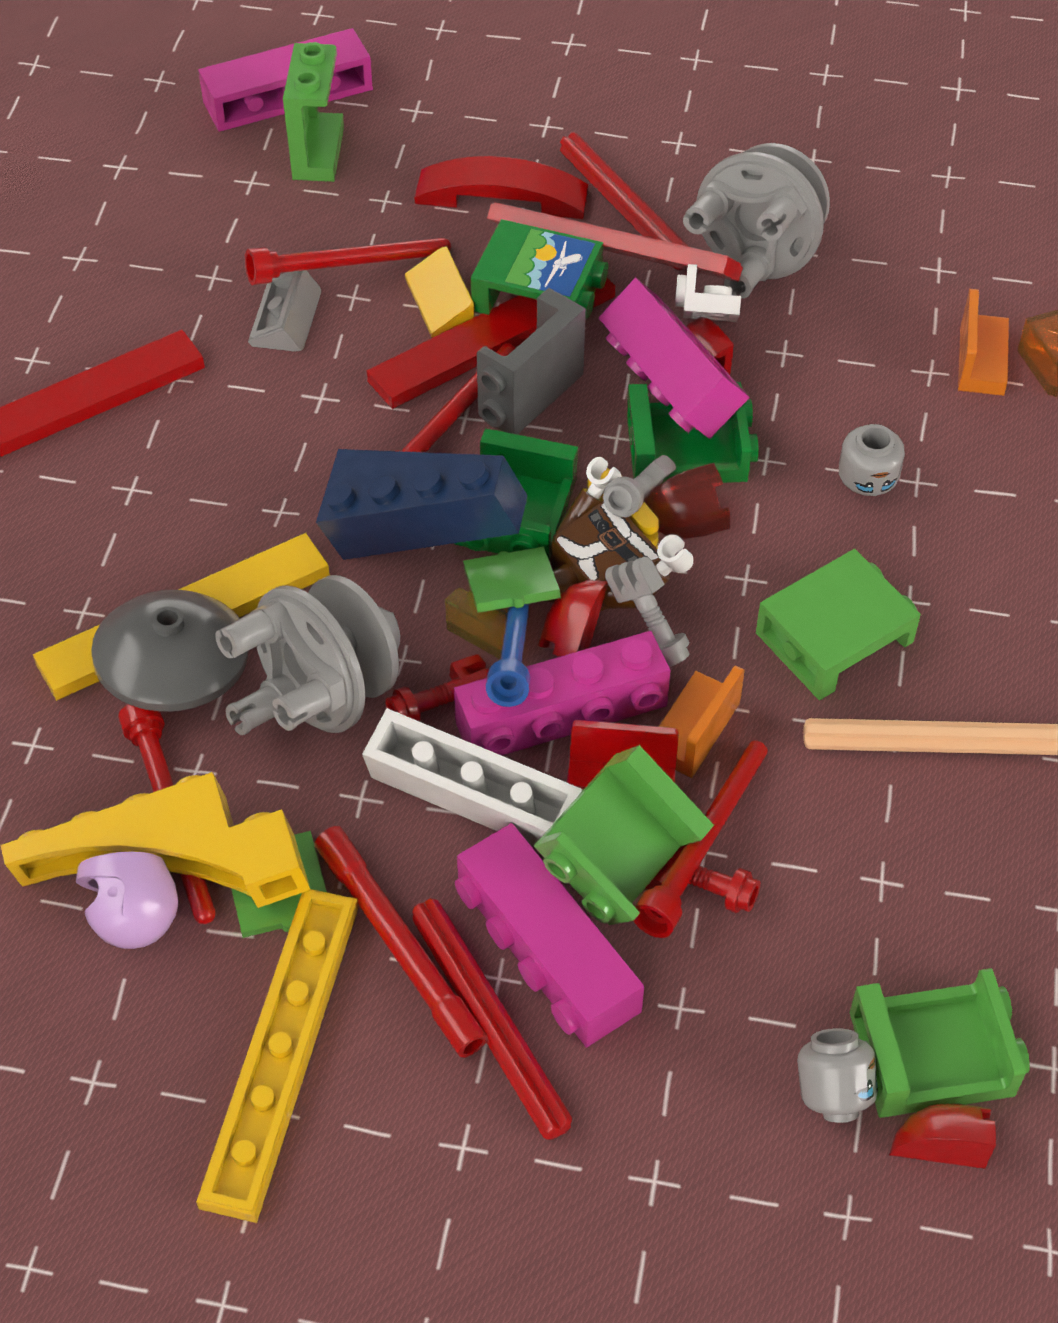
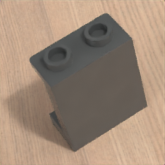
M548 288L537 297V330L507 356H501L486 346L477 352L478 413L487 424L495 428L498 427L507 433L519 434L584 374L586 308Z

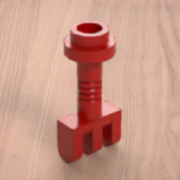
M479 654L452 662L449 673L452 681L415 694L406 686L395 689L393 696L386 698V708L420 722V713L455 701L454 687L487 678L489 669H485L486 663Z
M686 845L680 846L645 887L646 889H653L655 886L662 885ZM699 866L689 882L690 885L692 884L698 888H703L711 893L725 897V909L734 913H738L741 909L750 912L755 905L760 890V880L752 878V872L739 868L732 877Z

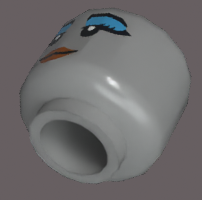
M879 424L857 427L848 433L842 444L839 460V476L844 485L853 492L865 496H877L893 489L900 478L905 457L902 440L892 430Z
M842 1028L822 1030L813 1034L811 1041L800 1049L797 1059L800 1095L802 1101L809 1109L822 1113L827 1121L843 1123L857 1119L859 1111L867 1109L876 1101L878 1084L875 1052L866 1041L859 1039L856 1032Z

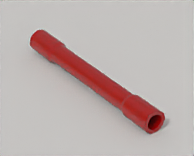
M333 826L323 831L315 840L314 845L338 881L346 886L353 898L357 899L358 905L430 1008L434 1021L459 1057L465 1058L479 1051L488 1040L486 1033L464 1001L454 994L368 871L366 861L340 826Z

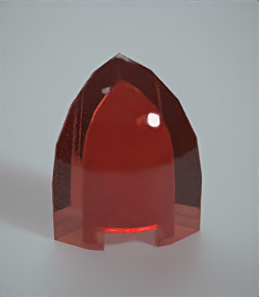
M714 463L690 469L669 478L654 489L646 499L645 503L659 520L658 531L666 536L677 535L682 539L704 537L730 529L729 508H722L716 494V487L723 485V482Z

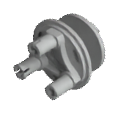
M776 143L756 145L743 153L734 154L723 159L709 171L701 183L696 202L686 211L683 217V224L689 232L702 234L712 252L727 255L741 263L743 269L739 282L725 279L724 286L732 288L733 296H739L740 294L741 299L746 298L759 281L789 276L804 267L816 253L822 239L824 223L829 213L830 197L828 186L821 171L814 162L795 148Z
M330 575L315 582L308 593L293 586L276 587L268 591L261 598L257 609L215 633L217 645L227 658H235L257 646L262 666L267 675L266 680L261 683L259 690L226 707V717L231 726L242 721V723L235 727V731L240 735L248 734L252 729L274 717L279 725L288 731L295 729L297 725L305 721L326 732H343L353 727L361 718L365 697L374 698L389 691L394 686L398 677L399 657L397 650L400 645L401 636L394 613L377 606L374 600L360 586L342 576Z

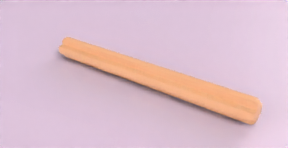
M809 718L804 724L803 741L806 748L814 750L1058 755V724Z

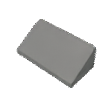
M307 270L281 274L279 278H273L272 282L267 284L248 340L252 347L286 351H301L304 349L321 295L320 286Z

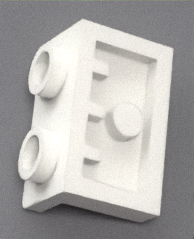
M688 264L687 275H678L675 306L684 307L683 318L697 319L701 316L711 320L737 322L740 315L741 296H733L731 287L714 285L704 286V293H695L697 265Z

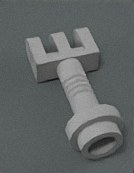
M662 455L654 460L636 478L632 479L624 476L609 482L603 493L604 504L608 511L618 517H629L637 512L642 506L643 500L650 492L657 488L663 482V479L676 469L674 462L668 456Z
M642 557L635 561H628L621 565L609 567L606 570L605 578L617 602L634 601L638 611L644 618V622H646V626L649 627L648 630L652 631L668 666H674L685 660L690 655L687 649L690 642L685 633L673 634L653 595L654 592L665 585L653 561L649 557Z

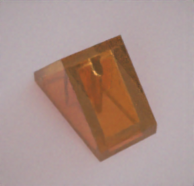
M1058 310L1026 318L1017 351L1046 393L1057 397Z

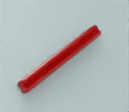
M572 132L568 137H562L560 140L562 144L560 152L642 236L689 247L578 133ZM673 267L675 270H682L680 268Z
M430 898L423 903L417 904L413 908L412 920L456 994L464 1001L486 1033L488 1047L541 1135L547 1140H553L565 1134L571 1128L572 1116L441 903L434 898Z

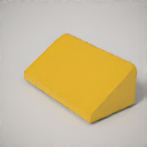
M447 247L438 249L405 273L407 284L432 338L474 318L473 301Z

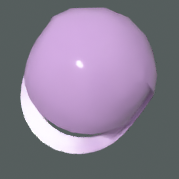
M117 852L86 859L78 866L76 883L86 889L98 892L95 901L85 910L87 922L94 932L106 943L122 949L141 948L156 942L169 929L177 913L178 897L175 882L161 857L145 852Z

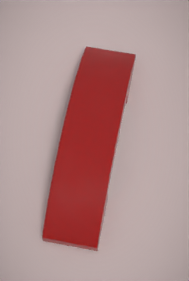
M473 156L446 160L421 169L414 200L415 204L457 208L459 195L541 202V213L563 218L584 219L588 184L565 171L533 161L510 157Z

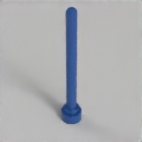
M524 604L522 608L508 607L501 660L495 662L488 671L486 682L487 695L494 703L500 706H517L525 701L529 693L530 673L522 663L529 604Z

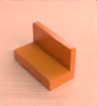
M969 289L960 327L958 391L1004 396L1008 383L1009 318L978 315L979 290Z
M735 665L723 683L698 671L694 672L659 725V727L676 728L679 731L676 771L693 778L740 704L745 669Z

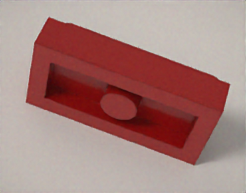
M574 720L571 730L567 783L584 790L615 754L638 745L644 749L675 783L679 731L676 728Z

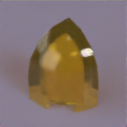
M460 587L457 588L445 599L447 630L501 660L508 610L502 608L477 613L471 590L469 589V592Z

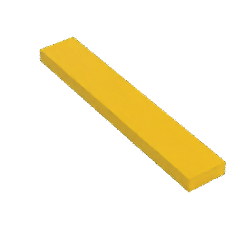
M304 533L178 590L192 591L210 596L227 605L238 617H241L257 609L261 598L268 591L276 587L287 585L303 589L324 577L330 576L329 565L308 535ZM99 625L33 654L36 666L56 701L99 682L92 660V642Z
M313 889L301 894L196 1201L199 1210L257 1223L358 911L357 899Z

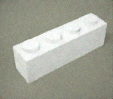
M386 708L362 753L371 778L496 831L513 823L526 841L533 847L583 791V789L388 708Z

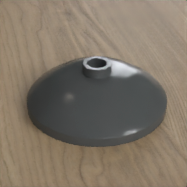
M186 590L150 592L123 603L109 613L102 621L92 642L94 670L106 690L129 705L152 711L191 709L220 697L241 677L247 664L249 651L235 658H227L217 645L215 633L240 618L232 609L219 600Z

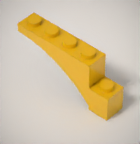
M213 772L202 776L192 775L185 777L173 786L150 794H135L121 804L98 812L88 811L80 813L69 822L46 830H31L22 834L17 840L0 845L4 864L22 887L59 876L77 874L79 864L95 856L117 852H145L161 857L169 872L207 879L252 897L257 908L311 890L294 833L283 810L272 813H256L245 819L243 823L234 826L226 796Z

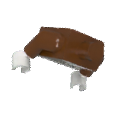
M603 457L594 458L587 466V477L592 484L588 489L582 488L552 539L551 567L558 583L560 594L571 585L586 580L606 581L605 573L609 567L621 565L628 561H635L642 557H649L653 561L664 584L670 580L669 573L672 570L677 573H684L690 570L693 565V555L687 549H683L685 542L679 536L668 535L664 537L657 549L629 517H618L608 511L601 495L609 482L622 476L620 471L613 467L608 475L600 480L602 473L608 466V462ZM608 585L600 611L605 609L637 608L633 600L618 603ZM555 599L548 600V601L551 602V603H554Z

